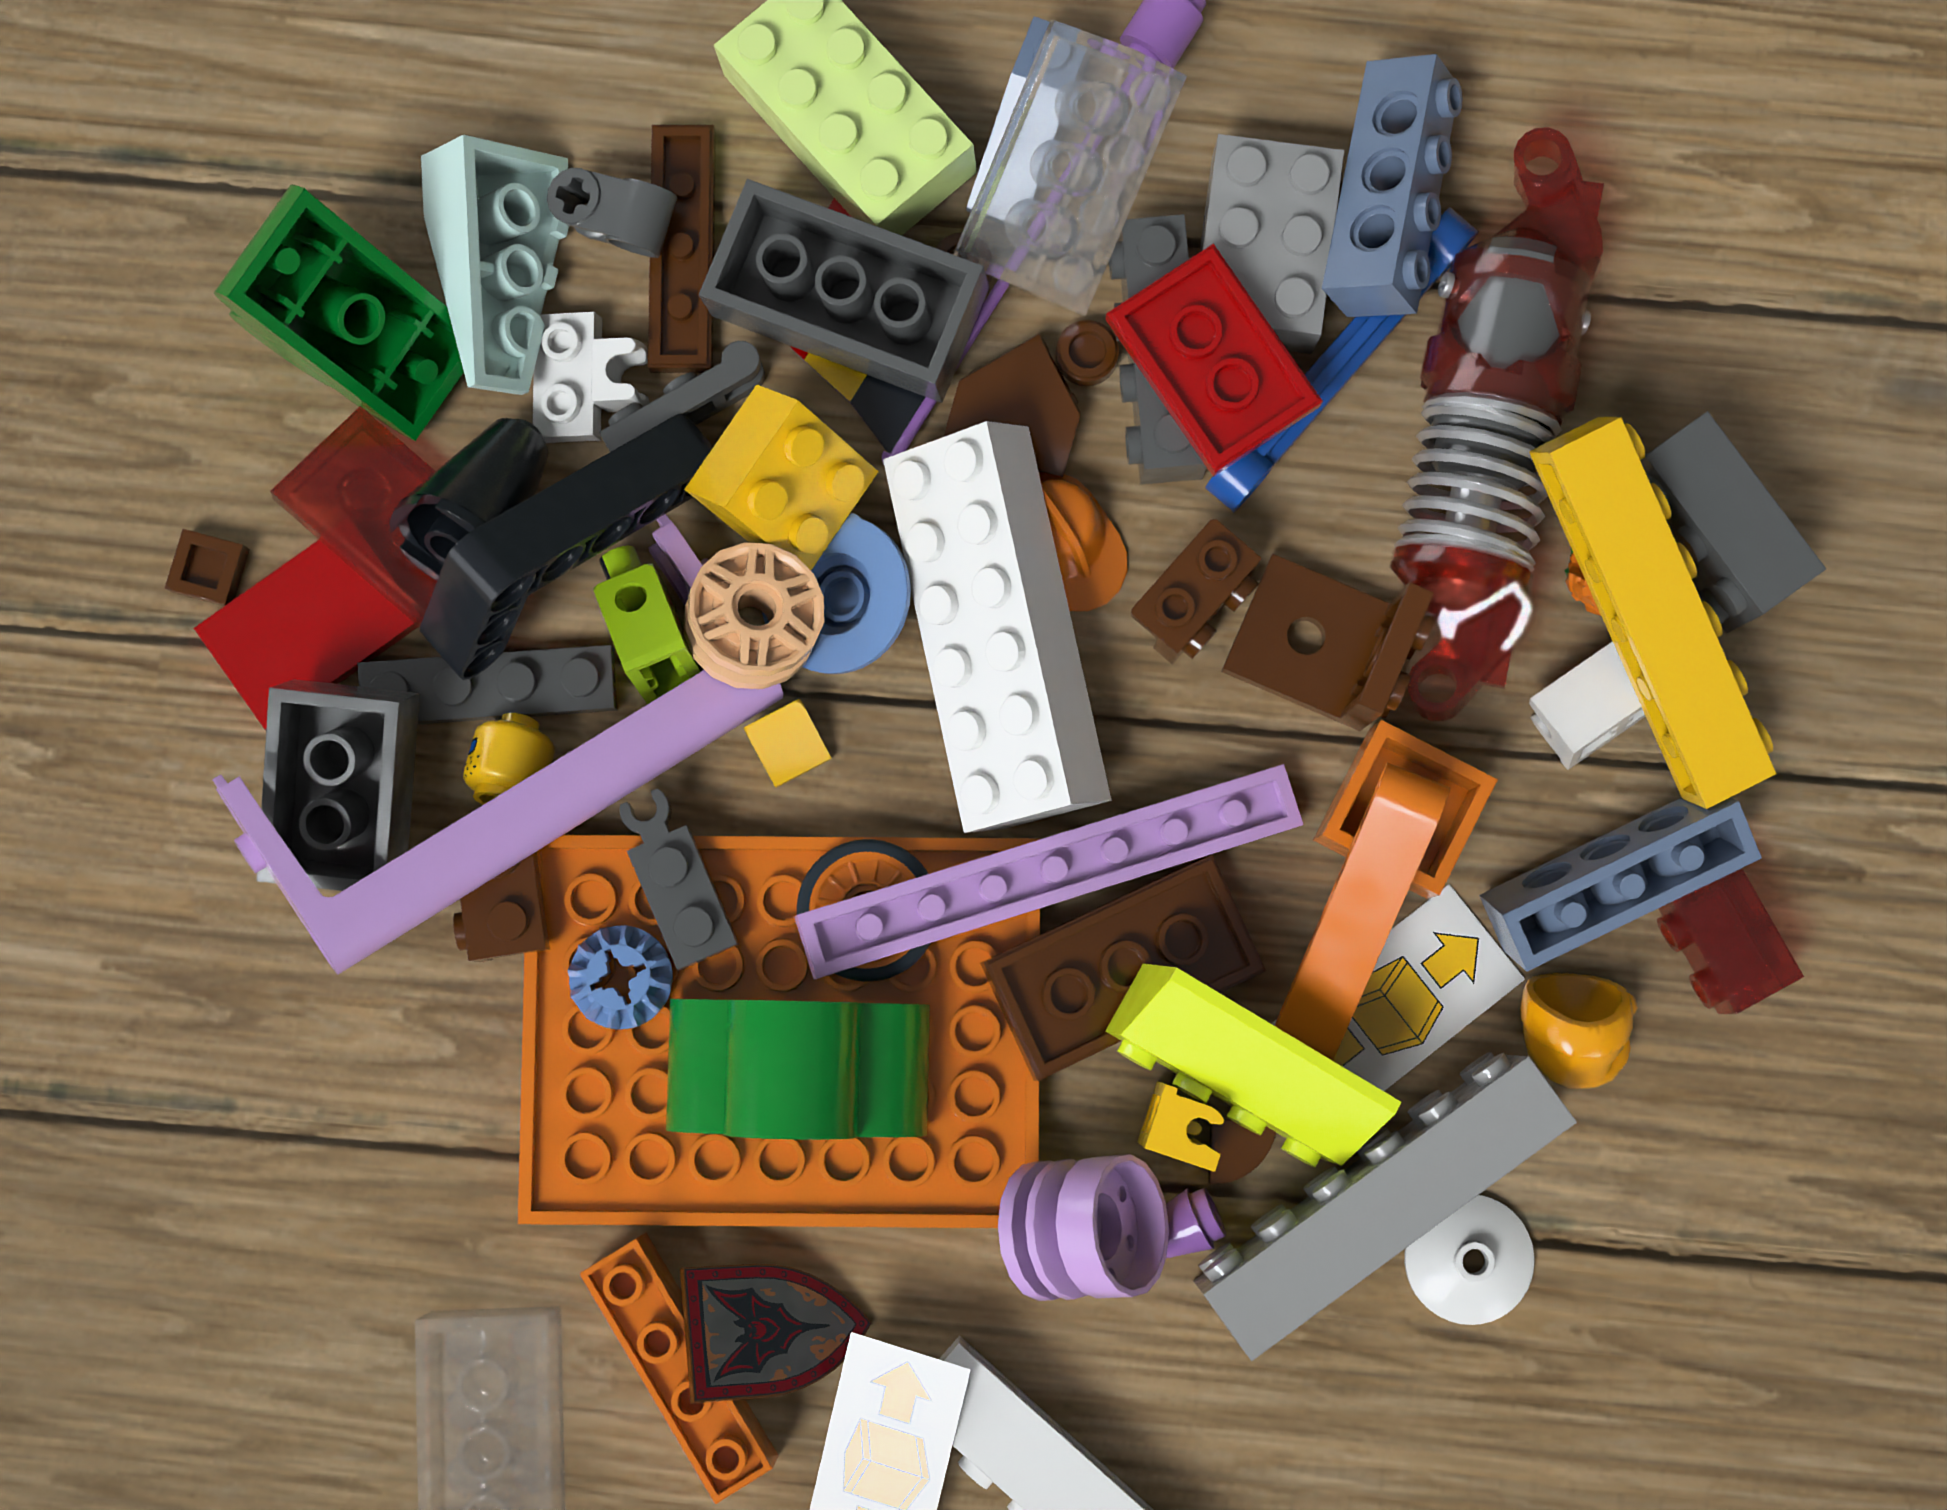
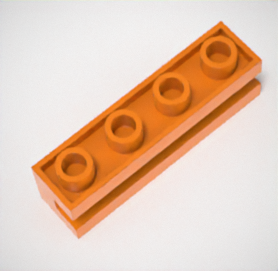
M645 1232L579 1273L714 1503H719L773 1469L779 1455L746 1400L691 1404L682 1292L648 1234Z

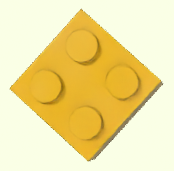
M756 385L684 490L749 543L772 544L796 555L812 570L879 471L799 400Z

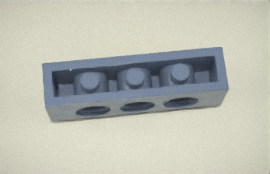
M1437 54L1367 61L1322 284V290L1347 317L1417 314L1421 290L1428 285L1430 278L1429 247L1432 232L1437 230L1441 220L1440 189L1443 174L1449 171L1452 161L1450 136L1454 117L1460 114L1462 108L1460 83L1456 78H1453Z
M1730 797L1705 809L1679 798L1479 896L1503 951L1527 972L1758 861L1762 857L1738 800Z

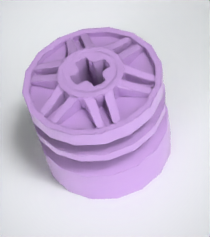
M1131 1154L1092 1157L1079 1161L1064 1159L1054 1162L1049 1160L1022 1164L1009 1178L1001 1197L998 1233L1001 1255L1009 1277L1022 1294L1038 1301L1055 1300L1058 1298L1071 1300L1088 1295L1094 1298H1120L1145 1294L1160 1278L1167 1257L1169 1224L1166 1202L1158 1179L1144 1161Z

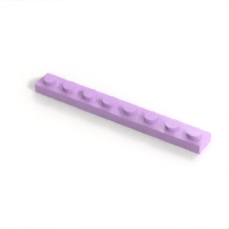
M1282 764L798 914L794 918L813 979L815 980L1281 833L1304 824L1285 766Z

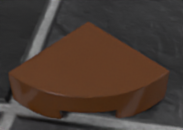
M1224 1119L1223 1124L1210 1123V1148L1221 1155L1216 1171L1209 1170L1208 1183H1229L1251 1173L1269 1153L1276 1132L1266 1126L1260 1136L1231 1119Z

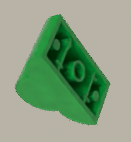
M291 184L214 291L215 296L231 309L230 317L252 336L297 368L335 389L358 407L413 441L417 440L464 372L447 306L305 188Z
M670 999L666 1131L723 1134L724 1136L742 1138L801 1140L927 1136L930 1005Z

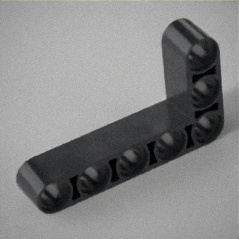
M677 414L475 528L458 541L448 553L420 625V632L462 680H467L480 674L495 662L506 648L523 606L530 594L693 498L684 489L714 446L686 414Z

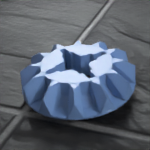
M627 925L601 928L578 945L572 963L567 970L571 990L570 997L586 1019L610 1029L634 1028L651 1020L660 1012L669 998L673 981L672 965L661 943L648 932ZM610 951L613 957L618 959L619 963L624 967L633 965L634 967H639L645 964L646 969L637 972V976L628 981L631 991L628 993L631 1000L630 1004L627 1003L625 996H621L617 988L605 989V987L595 989L594 985L602 982V978L611 973L609 966L611 959L608 954Z

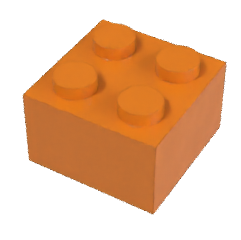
M1380 720L1367 732L1313 841L1344 857L1347 856L1387 762L1450 787V793L1446 805L1409 888L1410 891L1425 899L1436 897L1441 894L1498 779Z

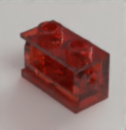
M1742 868L1658 908L1662 916L1657 918V924L1664 939L1675 952L1683 951L1694 971L1693 974L1689 975L1694 992L1706 1008L1711 1009L1714 1007L1718 1014H1738L1804 977Z

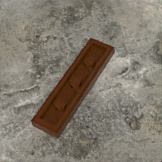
M652 125L651 184L676 194L677 200L659 258L650 257L648 369L650 373H704L713 368V316L699 297V292L714 259L716 131L714 125Z

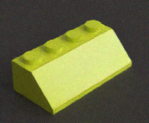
M1143 963L1105 1032L1122 1041L1117 1052L1127 1059L1150 1071L1156 1062L1160 1063L1177 1074L1172 1085L1204 1103H1207L1211 1094L1232 1106L1227 1114L1229 1119L1260 1136L1266 1126L1286 1138L1281 1147L1283 1151L1314 1168L1320 1159L1342 1166L1396 1114L1402 1103L1177 967Z

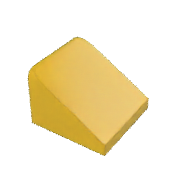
M797 699L744 727L775 788L832 759L801 699Z

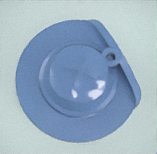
M851 513L811 570L824 596V624L803 668L824 674L853 672L864 668L880 658L900 634L910 606V576L900 549L882 529ZM762 612L764 622L768 624L767 616Z

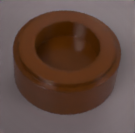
M1093 320L1075 322L1069 325L1058 339L1056 347L1058 369L1073 384L1079 386L1098 385L1108 379L1115 370L1119 354L1118 342L1113 332L1100 322Z

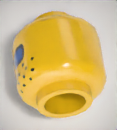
M505 713L502 715L501 720L487 721L476 728L464 767L463 779L474 791L473 798L482 805L486 804L552 763L555 746L548 736L539 731L540 724L535 719L519 713Z

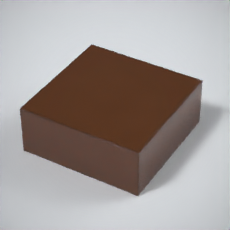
M182 529L164 589L179 595L225 606L236 597L250 549L243 544Z

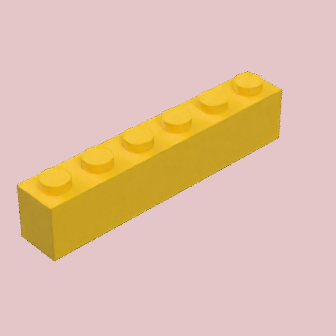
M1597 417L1529 451L1682 799L1708 809L1775 775L1776 771L1768 755L1773 752L1771 738L1763 724L1757 718H1752L1743 698L1748 693L1746 680L1738 666L1733 661L1726 659L1718 640L1723 634L1721 623L1713 608L1707 602H1702L1692 581L1697 576L1695 563L1685 546L1679 542L1676 543L1666 521L1671 518L1669 503L1662 490L1656 484H1650L1640 461L1645 458V450L1636 430L1630 424H1624L1622 417Z

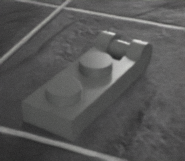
M746 341L732 342L725 347L720 364L698 376L695 372H689L677 377L663 389L665 395L644 407L640 403H635L616 412L608 421L610 426L599 432L609 451L615 450L677 414H686L696 426L750 395L756 385L762 386L765 380V371L757 349Z

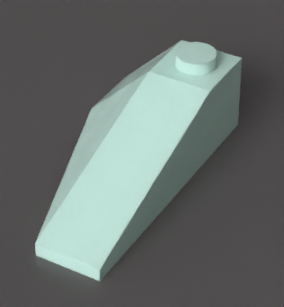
M461 135L421 156L424 220L467 386L523 395L528 393L545 327L540 315L546 292L554 288L558 269L553 266L560 239L567 237L569 225L556 219L550 212L547 203L548 188L552 180L560 172L568 169V158Z

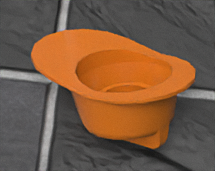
M1039 472L1069 611L1089 612L1106 605L1120 591L1127 574V551L1120 534L1093 494L1080 481L1065 474L1063 477L1046 472Z

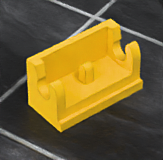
M1157 1081L1137 1143L1145 1149L1215 1172L1221 1154L1195 1138L1189 1139L1187 1133L1191 1135L1201 1133V1125L1192 1121L1193 1119L1200 1118L1207 1120L1211 1124H1223L1224 1119L1222 1115L1211 1106L1177 1095L1178 1088Z

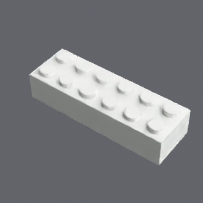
M986 421L883 459L904 559L909 571L912 596L964 833L1006 829L1112 801L1029 427Z

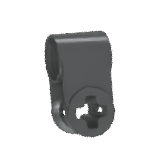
M569 168L560 172L552 180L547 194L548 207L554 217L569 226H573L581 235L651 258H659L677 200L676 194L657 185L632 178L620 179L582 168Z

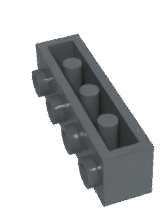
M1184 214L1121 220L1118 241L1108 242V260L1111 280L1121 279L1123 302L1189 260ZM1114 303V308L1121 303ZM1128 353L1129 364L1119 366L1122 403L1132 402L1135 426L1125 427L1128 465L1138 464L1140 485L1203 479L1207 467Z

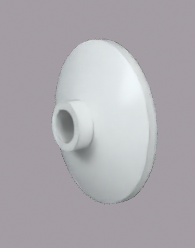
M1478 1195L1405 1248L1404 1264L1412 1290L1430 1311L1454 1323L1476 1325L1499 1319L1510 1312L1522 1300L1533 1276L1534 1250L1527 1229L1512 1210L1497 1200ZM1471 1249H1479L1485 1259L1482 1269L1476 1273H1468L1463 1267V1257Z

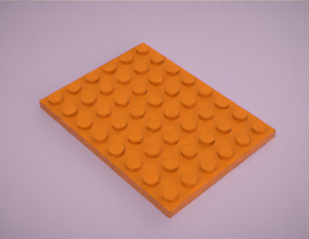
M562 835L536 851L550 950L524 954L518 1224L998 1228L1000 1201L1009 1178L1022 1164L1039 1161V1081H1034L980 962L1040 935V909L932 942L922 957L909 969L894 977L873 982L854 981L836 974L814 980L794 917L797 915L799 890L810 868L825 853L850 841L874 839L897 845L912 854L924 866L928 874L1031 843L1040 840V838L693 836L739 945L682 970H677L627 853V850L644 844L641 836ZM862 892L856 896H860L869 892ZM627 925L648 932L664 947L672 965V988L663 1008L648 1022L629 1029H610L586 1019L570 997L571 990L567 970L580 943L601 928ZM610 951L608 954L611 962H609L611 973L602 978V982L595 984V989L605 987V989L617 988L621 996H625L627 1003L630 1004L631 1000L628 993L631 991L628 981L636 977L637 972L645 970V964L639 967H634V965L624 967L619 963L618 959L613 957ZM670 999L930 1005L927 1136L801 1140L742 1138L724 1136L723 1134L666 1131Z

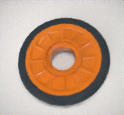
M874 839L850 841L825 853L810 868L799 890L797 915L853 898L862 892H872L927 875L928 872L912 854L892 843ZM930 943L834 974L846 979L862 982L885 980L906 971L914 965L926 952Z

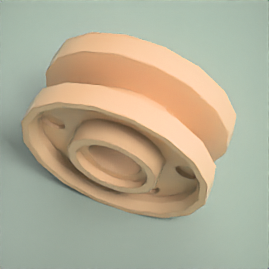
M744 542L720 550L700 567L684 607L683 635L693 659L712 678L735 688L765 689L787 681L806 664L824 624V596L814 573L796 555L772 544ZM744 607H755L767 616L769 623L762 626L746 623L740 617L738 610Z

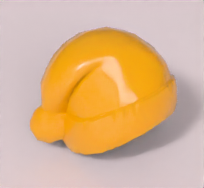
M1548 973L1529 978L1523 989L1520 1007L1528 1055L1544 1076L1569 1089L1595 1088L1612 1081L1628 1061L1631 1049L1629 1037L1633 1029V1016L1638 1009L1636 998L1627 992L1623 986L1609 979L1591 975Z

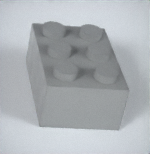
M1218 134L1211 160L1200 252L1214 243L1286 349L1292 352L1312 354L1322 333L1326 293L1322 290V284L1337 212L1344 150Z

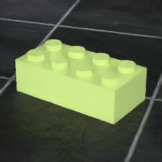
M767 0L714 44L723 74L850 216L902 236L977 173L973 143L842 0Z

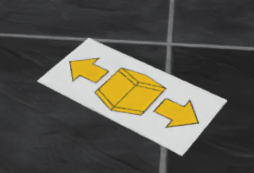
M1450 884L1443 888L1439 896L1430 898L1391 929L1333 1059L1337 1064L1382 1091L1388 1089L1525 980Z
M851 1332L810 1510H937L971 1369Z

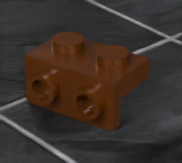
M1212 519L1134 605L1131 610V616L1157 638L1153 648L1168 662L1173 664L1183 652L1193 659L1217 632L1209 622L1224 605L1235 612L1258 586L1259 583L1251 575L1262 558L1220 521Z
M537 852L460 899L462 912L454 913L453 928L457 947L460 951L467 950L468 961L485 962L491 961L493 958L550 950Z

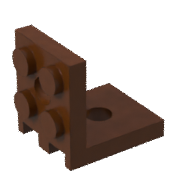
M1272 553L1221 672L1361 731L1379 716L1385 719L1390 710L1396 711L1411 678L1410 674L1401 671L1405 660H1410L1416 650H1422L1436 619L1435 614L1427 611L1434 592L1409 582L1390 603H1387ZM1308 621L1318 627L1322 635V644L1317 652L1305 655L1292 649L1287 639V632L1293 623Z

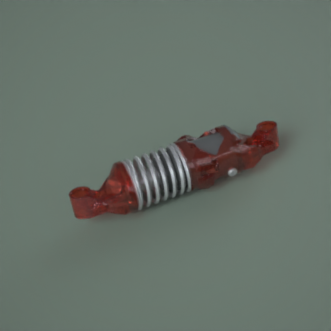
M1549 127L1535 128L1526 132L1518 140L1514 149V186L1521 196L1526 210L1499 232L1457 253L1451 261L1449 272L1442 276L1438 287V294L1444 300L1437 334L1429 337L1427 340L1420 379L1422 380L1420 386L1425 391L1421 414L1431 426L1424 428L1416 435L1421 444L1427 449L1418 452L1412 458L1414 464L1423 473H1417L1407 483L1414 492L1421 496H1413L1402 504L1407 513L1417 519L1407 520L1398 527V530L1404 537L1394 544L1395 549L1392 551L1389 567L1405 586L1410 582L1434 592L1427 611L1436 615L1435 624L1442 638L1429 653L1411 668L1409 673L1411 678L1408 684V693L1414 710L1423 718L1431 721H1446L1455 717L1483 685L1505 689L1512 651L1522 642L1533 619L1531 587L1534 575L1531 572L1535 570L1533 566L1536 562L1529 553V550L1540 541L1533 527L1545 518L1538 504L1544 501L1548 494L1538 472H1534L1535 465L1529 451L1555 439L1554 437L1562 431L1561 426L1564 424L1565 415L1570 414L1574 410L1582 367L1580 360L1577 358L1581 335L1586 333L1590 325L1591 313L1586 308L1591 283L1601 273L1603 260L1602 229L1598 223V215L1604 183L1583 181L1577 160L1567 137L1560 131ZM1538 157H1547L1554 160L1559 167L1547 175H1537L1530 172L1526 165ZM1426 484L1452 486L1451 492ZM1529 485L1537 490L1535 494L1529 496L1517 491L1523 486ZM1425 508L1445 509L1447 512L1443 514ZM1525 508L1532 513V516L1521 519L1503 510ZM1424 532H1433V533H1442V534H1427V533H1424ZM1521 532L1528 538L1515 542L1496 533ZM1433 674H1444L1455 682L1457 688L1449 700L1442 703H1432L1420 695L1419 688L1421 683Z

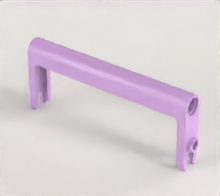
M665 514L657 519L660 528L652 533L657 543L649 547V552L685 606L700 567L708 559L704 558L699 561L680 531ZM703 670L333 897H325L318 891L261 810L240 776L229 783L226 782L222 775L212 780L217 787L216 790L244 833L234 839L243 857L255 874L267 868L312 939L338 975L783 698V691L780 683L765 689L735 688L712 678Z

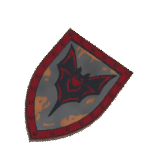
M741 1264L683 1267L680 1269L691 1404L769 1398L801 1390L821 1380L843 1363L851 1332L865 1336L872 1324L860 1308L841 1291L810 1273L792 1267L776 1264Z

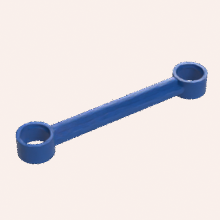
M1451 207L1441 215L1439 227L1432 232L1428 253L1430 278L1426 288L1421 290L1420 299L1448 271L1479 232ZM1407 314L1354 317L1304 374L1322 399L1321 406L1216 476H1212L1205 489L1233 513L1237 511L1262 483L1281 457Z

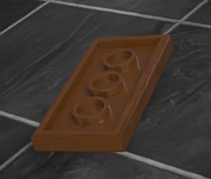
M1213 854L1192 862L980 962L1034 1081H1040L1121 1042V1040L1105 1032L1143 963L1177 967L1219 993L1266 971Z

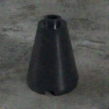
M500 418L399 502L393 511L389 525L391 532L399 527L405 538L399 548L412 563L425 574L438 580L448 553L458 541L475 528L537 493L549 454L548 447L538 428L523 419Z

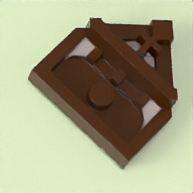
M1041 333L1024 341L989 363L971 371L969 375L959 380L944 437L986 421L1029 427L1038 470L1063 477L1081 417V411L1077 406L1079 401L1069 389L1055 364Z

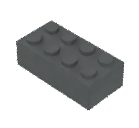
M747 179L699 292V297L710 314L715 318L943 403L988 293L989 285L983 265Z

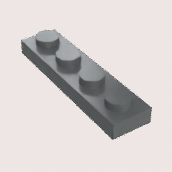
M611 645L504 652L487 669L467 680H462L442 657L358 663L360 687L420 693L418 725L502 719V715L505 713H519L535 717L618 711L614 648Z

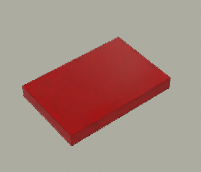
M1214 243L1106 313L1105 320L1213 477L1318 409L1323 402Z
M348 518L193 629L264 730H266L270 687L293 679L339 684L358 670V663L372 661L418 628L423 618L357 525Z

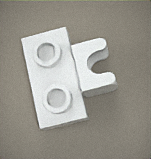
M595 312L540 315L545 327L533 373V425L541 432L545 443L600 441L601 436L599 432L601 431L602 409L607 412H618L635 403H640L643 407L650 403L649 398L642 393H638L637 389L631 384H621V377L625 370L632 366H641L648 363V349L642 342L627 337L602 339V318Z

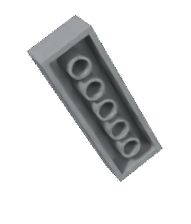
M1491 1052L1481 1056L1460 1072L1459 1075L1464 1080V1083L1455 1090L1443 1095L1440 1090H1436L1420 1100L1407 1112L1413 1119L1410 1123L1399 1131L1392 1133L1387 1128L1380 1130L1357 1151L1360 1156L1358 1161L1345 1170L1338 1171L1335 1166L1328 1168L1305 1185L1303 1189L1308 1195L1306 1199L1291 1210H1286L1283 1204L1276 1206L1252 1224L1251 1228L1256 1235L1237 1249L1233 1248L1229 1242L1212 1252L1199 1263L1198 1266L1203 1271V1274L1193 1280V1282L1251 1361L1577 1123L1529 1056L1505 1055L1501 1053L1494 1057Z

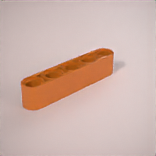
M1388 762L1379 778L1275 1023L1277 1028L1332 1061L1430 843L1450 793V787Z

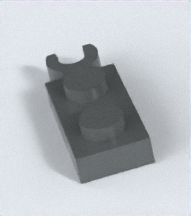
M657 788L651 791L652 798L657 806L656 814L652 819L639 821L635 816L634 809L628 802L620 804L619 809L623 823L630 830L640 834L644 844L627 850V853L677 970H682L739 945V942L689 826L685 825L670 831L668 823L672 814L671 803L668 797Z

